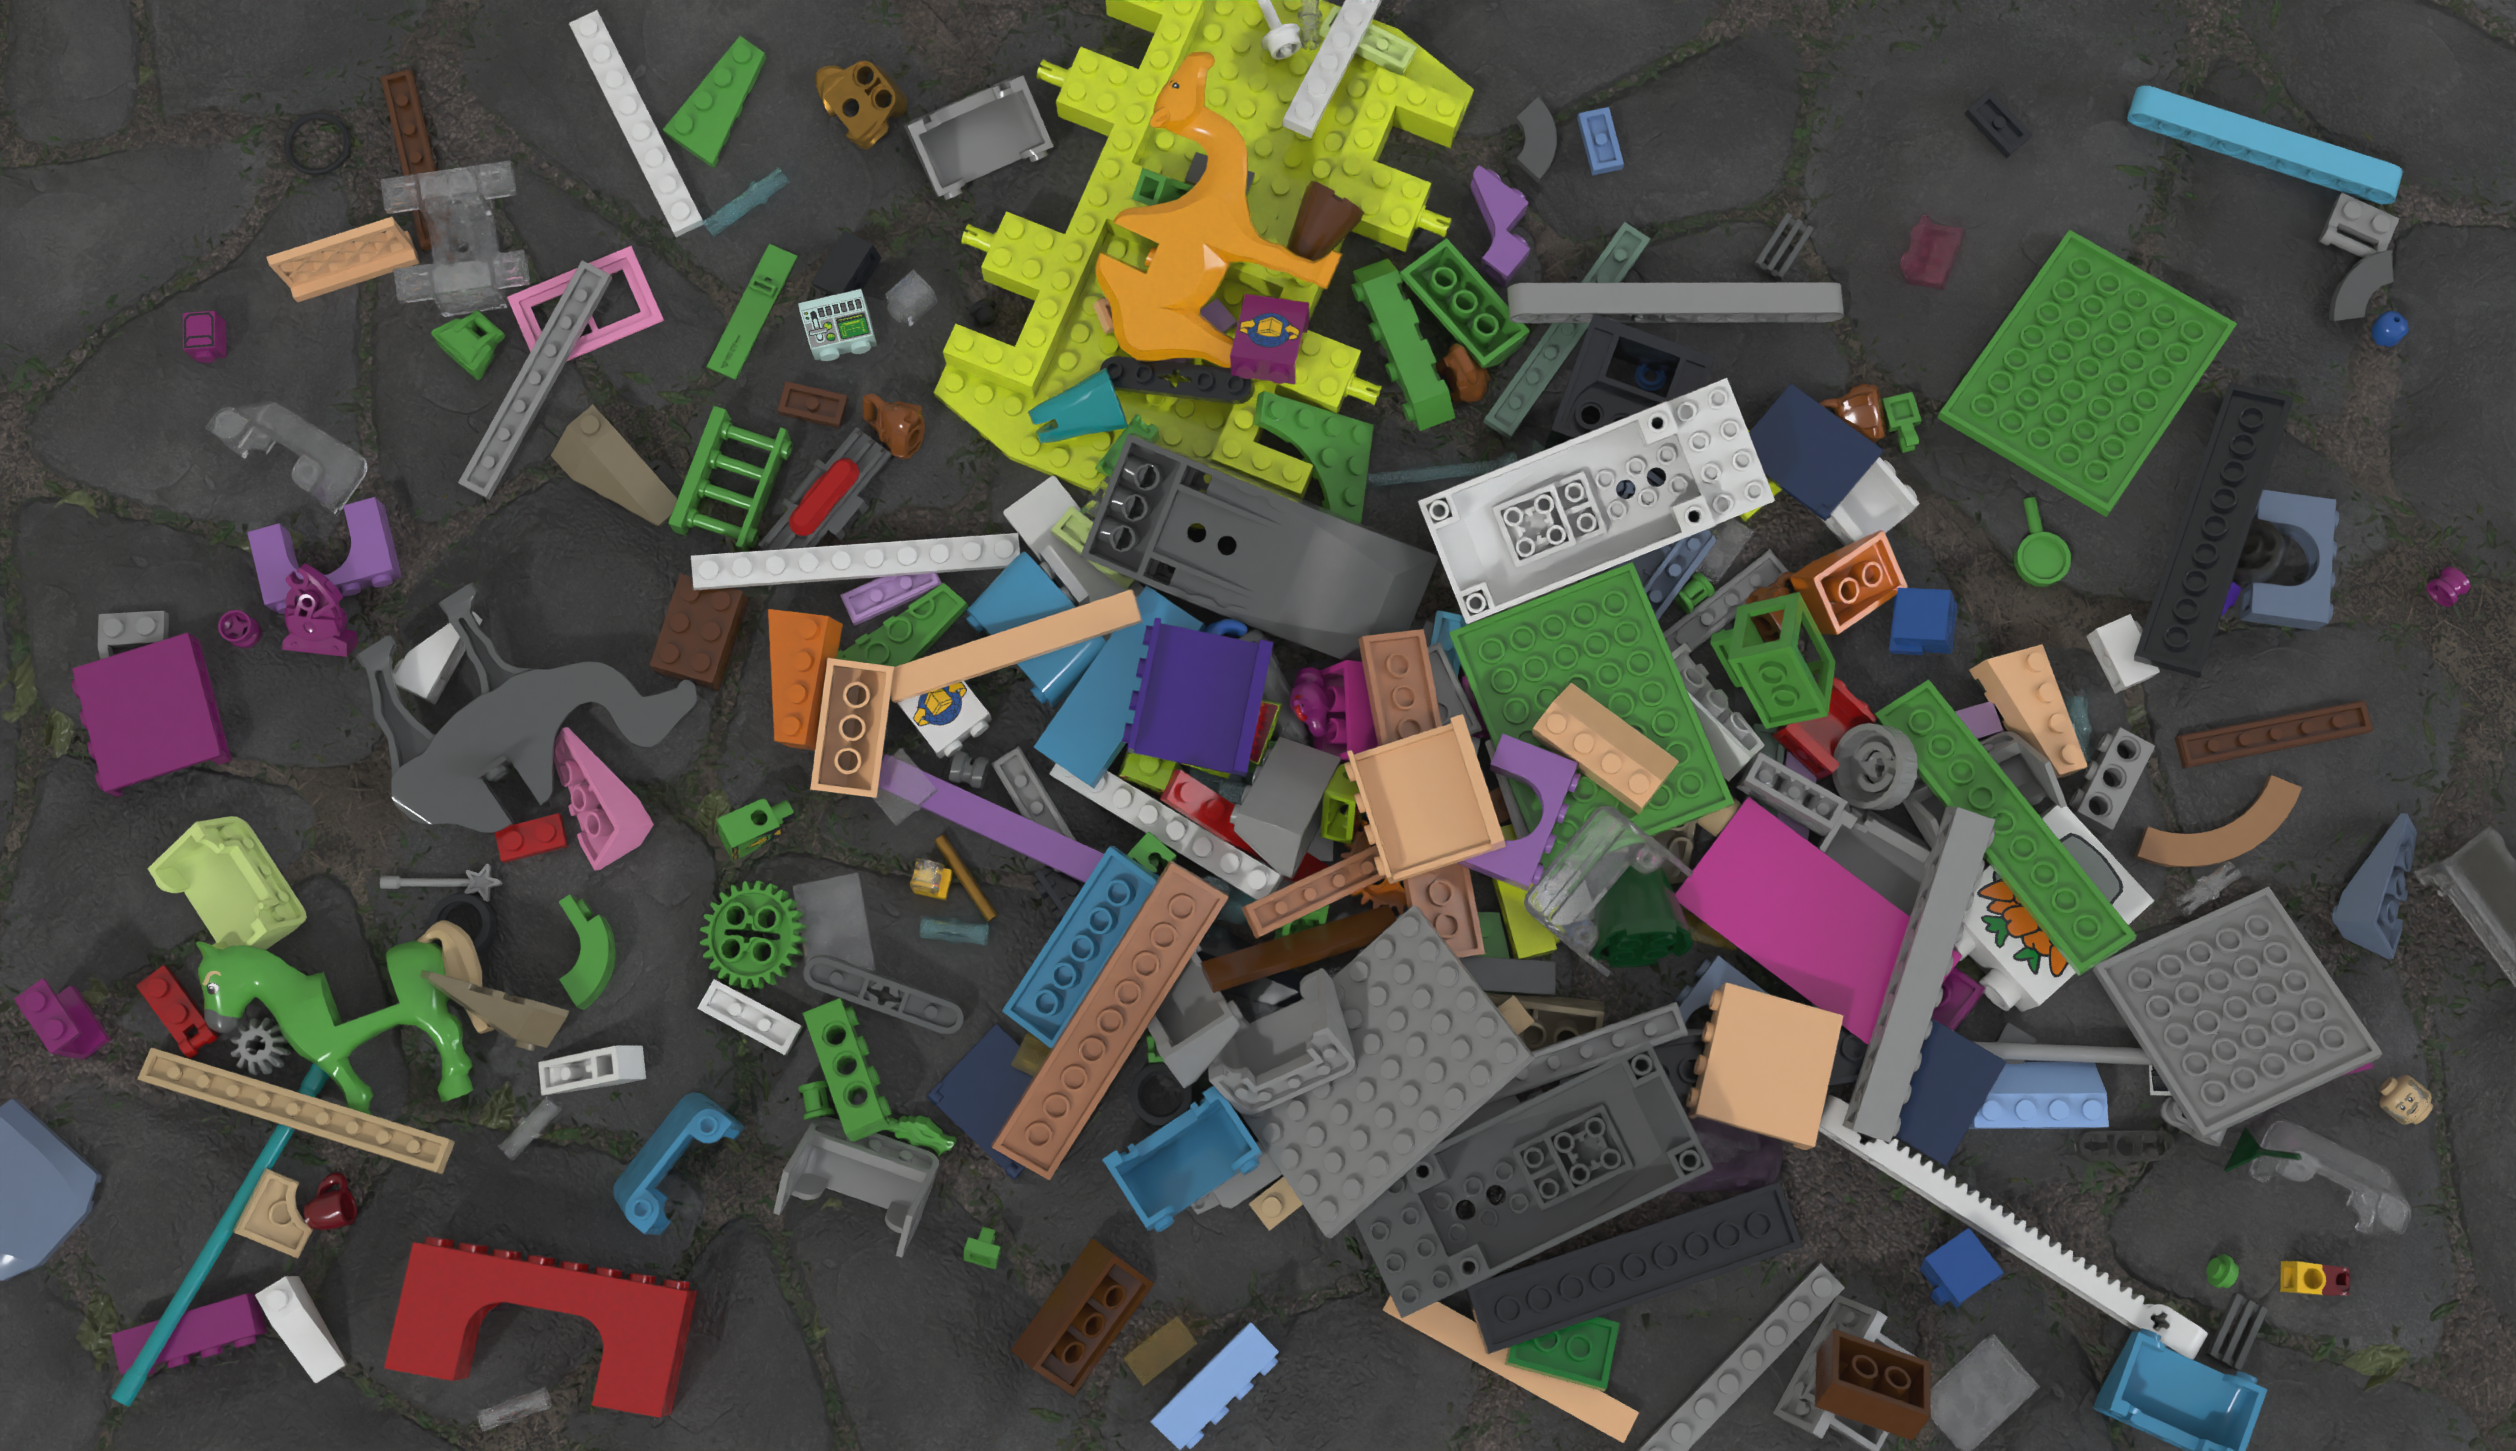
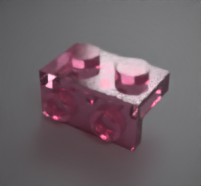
M1922 215L1919 224L1915 225L1912 229L1909 251L1905 252L1901 259V270L1904 272L1907 283L1944 290L1964 237L1963 230L1961 228L1932 224L1928 215Z

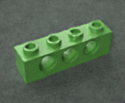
M839 998L804 1012L803 1015L846 1136L851 1142L889 1128L890 1125L886 1116L891 1115V1110L885 1096L879 1097L876 1086L881 1084L874 1065L868 1067L865 1056L870 1054L863 1035L858 1037L854 1026L858 1025L859 1021L853 1006L847 1007L842 999ZM846 1033L842 1043L832 1044V1039L836 1034ZM852 1062L857 1063L856 1069L851 1074H842L845 1065ZM867 1093V1099L864 1103L853 1105V1099L857 1094Z

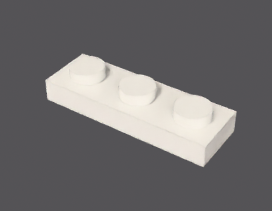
M715 979L697 1008L785 1056L788 1055L803 1028L798 1023Z

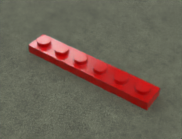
M1174 770L1160 800L1225 842L1277 872L1234 832L1235 824L1230 823L1235 807L1233 803L1182 770ZM1307 852L1293 879L1283 876V879L1293 884L1330 866Z

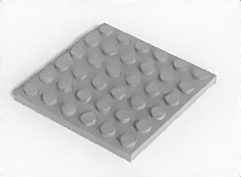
M2266 887L2100 962L2093 968L2096 977L2200 1140L2377 1060L2383 1054L2270 887Z

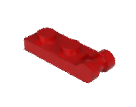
M161 966L136 985L177 1041L180 1050L189 1059L200 1053L199 1049L206 1043L212 1044L219 1038L218 1033L207 1026L204 1014L169 966ZM196 1026L198 1033L191 1038L187 1032Z

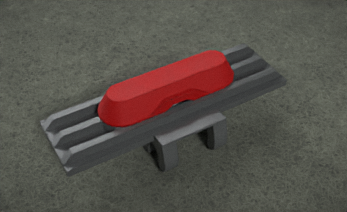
M856 427L826 464L817 459L813 463L814 468L792 495L788 499L784 498L780 504L787 511L758 546L764 551L816 547L828 531L837 541L841 542L847 535L842 529L856 511L863 515L869 508L866 502L858 495L887 462L892 453Z

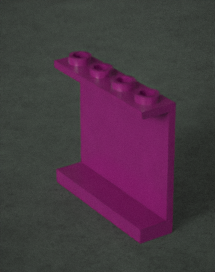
M184 633L72 668L75 678L72 680V688L77 698L81 701L83 710L79 712L83 726L89 732L90 741L87 742L91 757L97 763L98 771L95 773L97 784L104 792L119 797L123 795L121 788L209 760L218 765L232 761L201 643L198 638L190 633Z

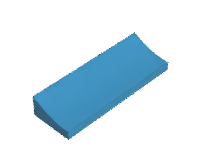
M1148 585L1145 586L1136 599L1143 622L1112 633L1034 745V748L1093 789L1126 744L1122 742L1126 723L1133 724L1135 711L1129 710L1133 690L1140 691L1142 678L1136 677L1139 659H1146L1149 646L1143 645L1146 625L1153 626L1156 617L1161 618V623L1201 632L1206 629L1202 622L1170 602Z
M1109 846L1002 1012L1049 1048H1052L1160 876L1134 861L1116 847Z

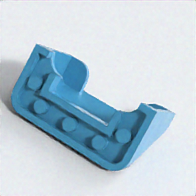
M1023 551L967 609L969 617L966 620L978 634L983 630L985 633L993 635L1076 608V606L1038 564ZM1103 636L1096 637L1017 663V665L1030 678L1034 686L1030 691L1041 704L1047 701L1054 708L1073 691L1107 641Z
M1215 1086L1203 1092L1205 1098L1199 1102L1201 1104L1199 1107L1196 1102L1190 1105L1191 1109L1135 1146L1133 1143L1127 1146L1130 1153L1127 1154L1125 1151L1119 1154L1115 1150L1102 1159L1148 1231L1155 1229L1158 1233L1165 1230L1175 1222L1172 1217L1238 1173L1242 1172L1243 1175H1246L1260 1165L1258 1159L1262 1156V1151L1229 1101Z
M696 1092L686 1094L614 1184V1198L630 1223L644 1234L661 1235L671 1221L666 1217L664 1211L665 1203L669 1197L656 1188L695 1138L703 1143H714L722 1137L736 1140L746 1126L708 1096Z
M2141 1328L2140 1332H2132L2100 1389L2093 1409L2185 1451H2246L2268 1389L2257 1385L2258 1379L2244 1372L2237 1371L2236 1376L2224 1374L2165 1348L2166 1345L2160 1342L2161 1335L2153 1331Z

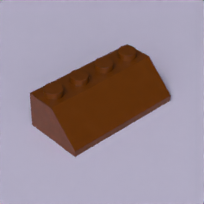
M1092 1238L1011 1351L1033 1370L1074 1396L1154 1283Z

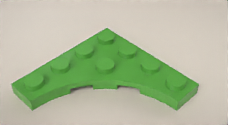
M1266 391L1259 393L1254 425L1274 433L1286 443L1291 442L1304 456L1302 460L1313 465L1312 476L1314 480L1318 479L1325 498L1322 501L1323 508L1361 523L1374 425Z

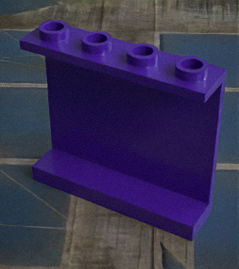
M1155 617L1153 626L1146 625L1143 645L1149 646L1146 659L1140 658L1136 677L1142 678L1140 691L1133 690L1129 710L1135 711L1133 724L1126 723L1122 742L1128 743L1127 752L1245 777L1248 770L1273 642L1260 639L1258 644L1161 623V618Z

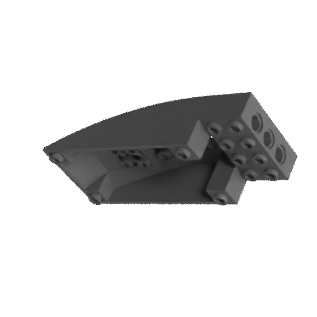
M1130 433L1126 438L1080 555L1082 558L1252 627L1342 660L1361 662L1362 657L1358 639L1362 636L1409 631L1439 559V555L1212 461L1202 457L1194 458L1136 433ZM1206 473L1212 475L1210 484L1204 481ZM1193 523H1200L1206 529V537L1201 542H1193L1188 537V528ZM1223 536H1231L1236 541V550L1231 555H1225L1218 549V541ZM1168 565L1176 568L1174 573L1169 571Z
M1648 1042L1438 1144L1354 1219L1401 1318H1404L1712 1170L1713 1167L1651 1043ZM1422 1165L1427 1166L1429 1169V1174L1426 1177L1418 1175L1417 1170ZM1493 1185L1503 1187L1506 1192V1199L1500 1205H1492L1487 1200L1486 1192ZM1461 1200H1469L1475 1205V1215L1469 1220H1462L1456 1214V1206ZM1466 1261H1471L1475 1264V1270L1472 1273L1464 1271L1463 1265Z

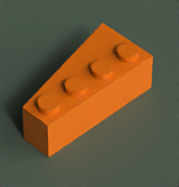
M768 609L774 741L791 748L815 751L827 659H837L843 624L829 616Z

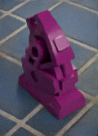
M304 563L297 570L304 580L298 578L295 571H292L285 578L291 589L286 596L287 606L285 608V622L289 634L283 640L282 650L348 657L359 642L357 633L346 629L347 614L339 605V601L343 596L327 577Z

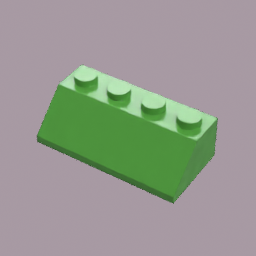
M1447 238L1399 273V276L1482 369L1499 365L1519 350L1530 332L1524 323L1510 321L1507 304Z

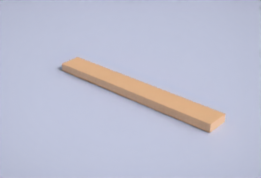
M1130 589L894 667L890 694L892 702L898 703L1142 623L1143 620L1135 593Z
M1390 1295L1382 1309L1384 1312L1622 1443L1625 1442L1639 1414L1638 1411L1599 1390L1505 1365L1508 1348L1486 1354L1476 1322L1438 1301L1401 1318Z

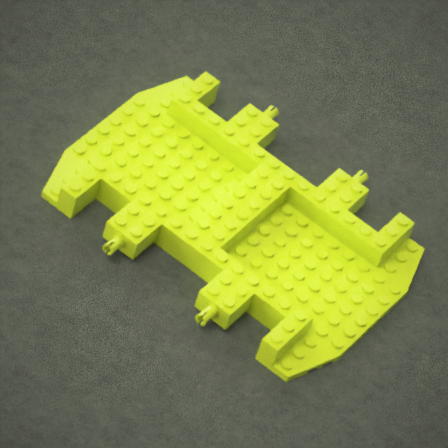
M1106 0L1108 16L1154 33L1151 43L1139 69L1080 47L1072 67L1068 70L1049 63L1044 59L1041 61L1040 65L1042 67L1038 68L1036 78L1061 87L1056 100L1058 117L1109 137L1065 234L1007 211L998 231L994 234L974 227L971 224L966 226L965 229L968 232L964 231L962 243L987 252L981 266L984 281L1032 299L1035 303L1015 347L955 323L943 350L946 366L935 388V397L962 420L967 421L980 432L981 436L992 442L1010 460L1050 476H1055L1060 480L1104 497L1110 480L1098 472L1095 467L1125 428L1040 444L1036 431L1045 424L1056 420L1053 419L1034 425L1028 411L1100 371L1101 365L1106 359L1113 356L1133 358L1121 349L1115 337V332L1104 333L1095 311L1094 304L1096 301L1106 298L1097 280L1096 263L1099 253L1105 252L1147 272L1149 267L1145 265L1146 258L1151 248H1156L1159 244L1113 223L1117 214L1125 209L1148 206L1132 199L1142 168L1185 183V178L1195 153L1198 152L1207 156L1205 149L1196 141L1177 135L1165 128H1154L1150 125L1154 105L1159 93L1176 73L1185 58L1191 53L1209 52L1214 56V66L1207 72L1205 106L1231 122L1244 138L1248 151V171L1255 173V178L1247 196L1252 223L1261 237L1273 243L1283 244L1285 247H1287L1306 186L1312 180L1334 190L1335 195L1342 199L1345 197L1364 212L1361 221L1354 227L1352 232L1406 252L1415 229L1417 230L1419 227L1445 238L1452 218L1426 209L1431 183L1378 162V159L1392 126L1451 148L1474 89L1402 31L1372 19L1371 24L1417 46L1413 59L1401 76L1355 53L1312 137L1309 138L1283 127V118L1325 40L1324 37L1319 35L1320 27L1334 6L1340 9L1342 7L1324 0H1271L1282 25L1294 23L1300 27L1299 38L1302 43L1301 48L1295 54L1285 59L1275 60L1269 51L1264 50L1261 46V40L1271 30L1257 0ZM1344 239L1333 250L1339 252ZM1235 262L1231 263L1221 285L1204 308L1218 298L1236 319L1238 326L1245 294L1308 302L1310 322L1324 288L1317 286L1313 282H1306L1289 273L1271 270L1259 264ZM1237 326L1229 331L1227 335L1235 338ZM1308 330L1307 333L1303 332L1302 340L1304 341L1296 361V383L1278 384L1272 381L1252 378L1255 384L1254 394L1249 401L1243 404H1229L1116 390L1115 392L1121 403L1127 424L1129 425L1136 414L1140 415L1141 420L1149 426L1152 423L1159 428L1160 438L1157 441L1158 443L1194 458L1202 457L1303 499L1311 482L1313 465L1258 444L1264 428L1254 425L1258 394L1266 391L1338 414L1344 398L1348 395L1375 406L1382 386L1356 377L1355 372L1360 361V350ZM1195 358L1188 363L1221 367L1203 358ZM1177 373L1176 378L1168 379L1174 387L1177 386L1178 382H1191L1183 379L1179 373ZM1206 473L1204 481L1210 484L1212 475ZM1193 523L1188 528V530L1195 531L1197 529H1205L1200 523Z

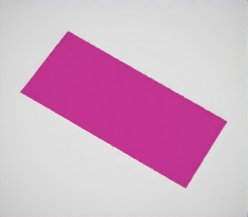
M1748 797L1675 894L1677 900L1681 905L1818 1008L1843 1015L1842 1026L1869 1045L1910 916ZM1954 949L1951 955L1953 957V965L1950 972L1962 957Z

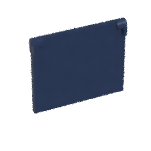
M1792 383L1749 432L1766 478L1824 521L1831 517L1839 504L1884 452L1883 449Z
M1931 1018L1932 1030L1929 1037L1923 1041L1920 1050L1922 1054L1921 1064L1918 1070L1913 1072L1910 1081L1911 1095L1907 1103L1902 1105L1899 1115L1901 1125L1896 1137L1947 1166L2007 1061Z
M995 1024L951 1072L929 1092L927 1098L935 1106L937 1105L1005 1170L1004 1172L1013 1180L1020 1176V1173L1026 1167L993 1149L992 1142L1040 1068V1065Z

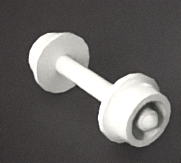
M1257 0L1271 30L1261 40L1262 48L1268 50L1275 60L1285 59L1295 54L1302 45L1299 38L1300 27L1294 23L1282 25L1271 0Z

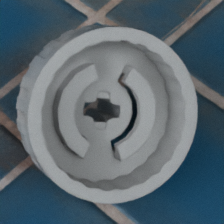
M1871 723L1855 726L1840 739L1833 755L1840 763L1838 768L1832 773L1835 787L1844 800L1857 808L1872 810L1894 808V806L1899 805L1907 798L1917 778L1918 763L1914 746L1906 734L1892 726ZM1875 750H1878V752L1873 753V754L1869 757V755H1870L1871 752H1873V751H1875ZM1867 776H1868L1869 779H1870L1872 782H1874L1875 784L1870 783V782L1868 781V779H1867Z

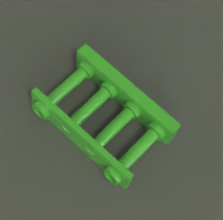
M714 406L668 523L673 531L687 536L689 528L697 526L737 539L735 546L739 552H748L750 547L754 548L759 538V530L757 528L783 459L787 460L793 448V442L787 429L780 427L776 439L733 426V422H731L726 409ZM731 438L771 451L765 469L722 455V452L719 450L723 440ZM719 467L759 480L754 498L710 484L708 479L712 469ZM707 496L749 510L743 527L699 514L697 507L700 499H704Z

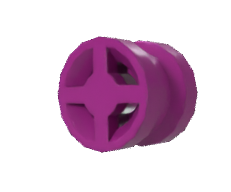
M2447 566L2440 572L2438 579H2433L2427 584L2426 589L2431 598L2444 607H2451L2457 602L2459 595H2464L2470 590L2471 585L2462 572Z

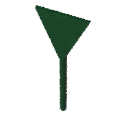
M2245 1127L2224 1171L2228 1172L2260 1156L2300 1160L2302 1155L2300 1153L2262 1149L2250 1130Z

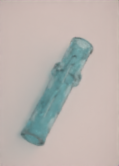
M776 167L775 170L757 183L751 182L749 184L750 188L701 222L711 236L715 238L717 234L760 203L764 205L769 202L767 198L785 185L790 184L785 174L782 173V170Z

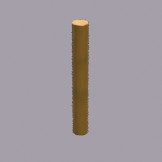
M943 834L936 838L934 843L987 923L996 919L999 915L946 835Z

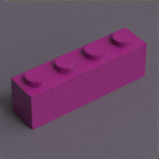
M246 1293L185 1312L147 1376L155 1374V1367L167 1364L168 1369L188 1364V1357L201 1353L202 1358H208L223 1353L222 1347L234 1343L235 1348H241L257 1343L256 1336L267 1333L262 1308L255 1296L257 1293ZM159 1320L111 1334L120 1375L125 1374L133 1365Z

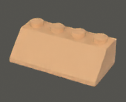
M833 658L827 659L811 790L877 798L894 666Z
M1573 683L1552 702L1532 730V737L1557 755L1577 762V770L1639 815L1679 763V760Z

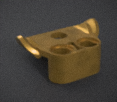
M869 61L857 62L846 69L835 65L824 66L815 74V85L827 113L831 117L836 114L849 130L845 136L861 149H870L887 132L889 128L887 120L889 117L898 118L907 109V98L884 69ZM873 72V80L867 84V77ZM892 95L891 104L885 108L887 97ZM850 100H856L859 104V111L853 117H848L845 113V105Z

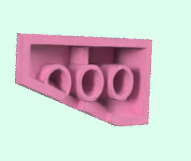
M568 727L562 728L555 740L554 763L561 785L564 787L568 786L572 804L568 806L571 816L577 815L582 832L577 834L580 846L594 871L601 870L640 846L654 824L633 792Z

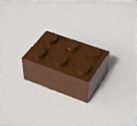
M680 574L649 666L659 675L681 681L690 680L695 685L719 691L749 601L743 591L733 588L694 590L693 577Z
M1833 1328L1816 1353L1815 1407L1913 1441L1931 1417L1930 1362Z

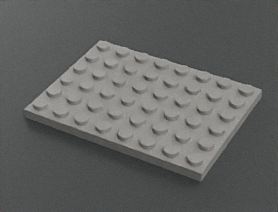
M1415 905L1407 910L1332 978L1355 1051L1356 1062L1353 1070L1260 1113H1240L1325 1237L1331 1239L1535 1059V1056L1425 914Z

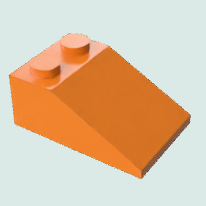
M1879 530L1825 555L1790 576L1796 593L1800 592L1820 633L1831 635L1840 634L1897 595L1898 588L1908 587L1884 530Z

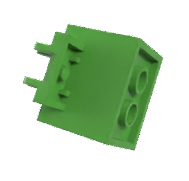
M1800 592L1737 606L1734 628L1730 630L1722 629L1717 633H1713L1710 643L1734 687L1744 688L1764 727L1769 729L1827 717L1836 661ZM1784 609L1780 640L1764 643L1751 617ZM1801 621L1822 660L1806 663L1797 645ZM1819 674L1818 684L1816 683L1813 675Z

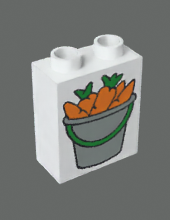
M2055 804L2039 814L2128 925L2154 902L2153 898L2067 806L2060 808ZM1987 863L1984 866L1982 875L1975 881L1972 890L1974 901L1971 908L1965 912L1962 921L1964 926L1963 935L1960 941L1955 943L1953 949L1962 955L1959 961H1962L1969 955L1986 974L1979 981V984L1986 988V996L1995 1005L2005 1011L2015 1006L2022 1012L2040 1006L2076 972L1992 866Z

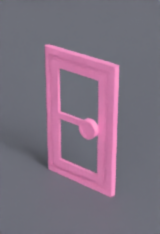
M632 246L589 264L610 275L623 270L641 312L601 329H598L593 316H591L588 323L592 332L578 339L567 361L664 321ZM577 268L507 297L530 352L542 333L531 307L563 295Z

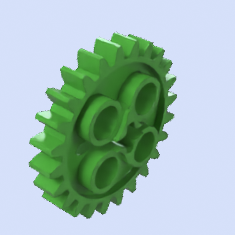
M744 881L742 890L740 887L732 885L731 896L721 892L720 898L722 903L711 902L710 905L715 911L714 915L704 914V918L710 922V925L700 928V931L708 934V938L700 941V945L708 946L710 950L703 954V958L714 959L709 968L714 971L720 970L718 978L723 980L729 978L730 985L738 986L741 982V987L745 989H750L752 984H754L755 988L763 989L765 981L768 984L775 985V974L784 978L788 976L785 970L786 965L796 968L797 965L792 959L793 955L803 956V952L797 948V944L807 942V939L799 936V932L805 930L807 925L798 923L797 920L804 913L798 910L793 911L798 902L794 899L786 900L789 893L782 889L778 891V886L771 883L766 887L765 883L761 881H756L754 886L752 883ZM743 909L745 912L744 920L737 925L736 915ZM774 912L776 921L773 926L768 928L767 918ZM740 930L751 933L758 931L764 934H779L780 939L769 940L758 937L746 938L738 935L728 936L727 931ZM738 942L740 945V951L738 955L733 958L731 955L732 946ZM770 945L771 955L764 961L762 958L763 949Z

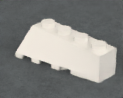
M1683 643L1671 654L1722 775L1729 782L1765 745L1739 712L1733 713L1730 710L1727 701L1729 698L1722 689L1715 690L1706 679L1709 672L1702 663L1696 666L1689 657L1692 650L1686 643Z

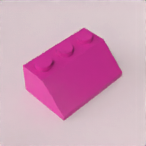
M1345 660L1319 670L1324 680V688L1322 690L1329 705L1326 716L1329 729L1323 737H1314L1313 735V744L1315 749L1341 757L1340 765L1350 762L1347 751L1352 750L1353 754H1357L1378 747L1364 668L1361 661Z

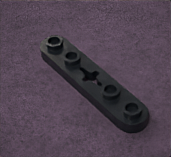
M1113 356L1106 359L1100 370L1107 369L1116 391L1229 404H1243L1250 400L1255 391V384L1252 379L1232 376L1230 368L1167 361L1144 362L1122 356ZM1177 373H1179L1183 379L1191 382H1178L1177 386L1174 387L1170 381L1162 378L1163 376L1169 379L1176 378Z

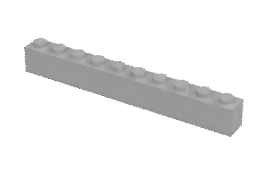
M1946 806L1842 1125L1848 1129L1889 1143L1892 1136H1896L1900 1129L1901 1118L1899 1115L1902 1105L1906 1104L1910 1098V1081L1913 1072H1916L1921 1064L1922 1054L1920 1050L1923 1041L1929 1037L1932 1030V1021L1930 1019L1934 1007L1936 1008L1940 1004L1943 996L1941 985L1944 976L1949 974L1953 965V957L1951 956L1953 948L1963 935L1964 926L1962 921L1965 912L1971 908L1974 901L1972 890L1976 879L1980 878L1984 870L1985 862L1982 859L1986 847L1991 845L1995 836V829L1993 828L1994 819L1959 807Z

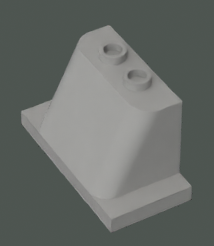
M1838 1295L1773 1414L1821 1439L1828 1427H1831L1867 1450L1880 1451L1889 1432L1815 1407L1816 1353L1834 1328L1909 1355L1912 1354L1880 1333L1887 1316L1878 1310Z

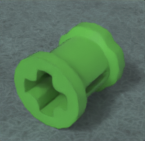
M1700 572L1693 574V579L1683 586L1674 598L1675 602L1687 614H1691L1694 611V606L1706 597L1711 598L1715 595L1712 584Z
M827 1081L813 1082L798 1087L799 1092L803 1093L806 1113L803 1115L804 1120H812L834 1114L833 1109L829 1108L826 1092L828 1087Z

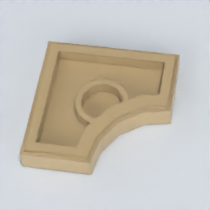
M265 1168L233 1232L299 1258L313 1231L297 1210L295 1194L299 1182Z

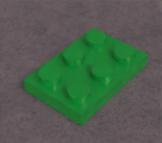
M1595 1317L1508 1347L1505 1365L1605 1391L1608 1385L1619 1322Z

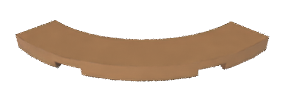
M2271 775L2267 777L2258 797L2244 814L2233 822L2212 831L2179 834L2146 827L2144 828L2134 858L2166 867H2203L2238 857L2265 841L2279 828L2294 807L2302 787Z

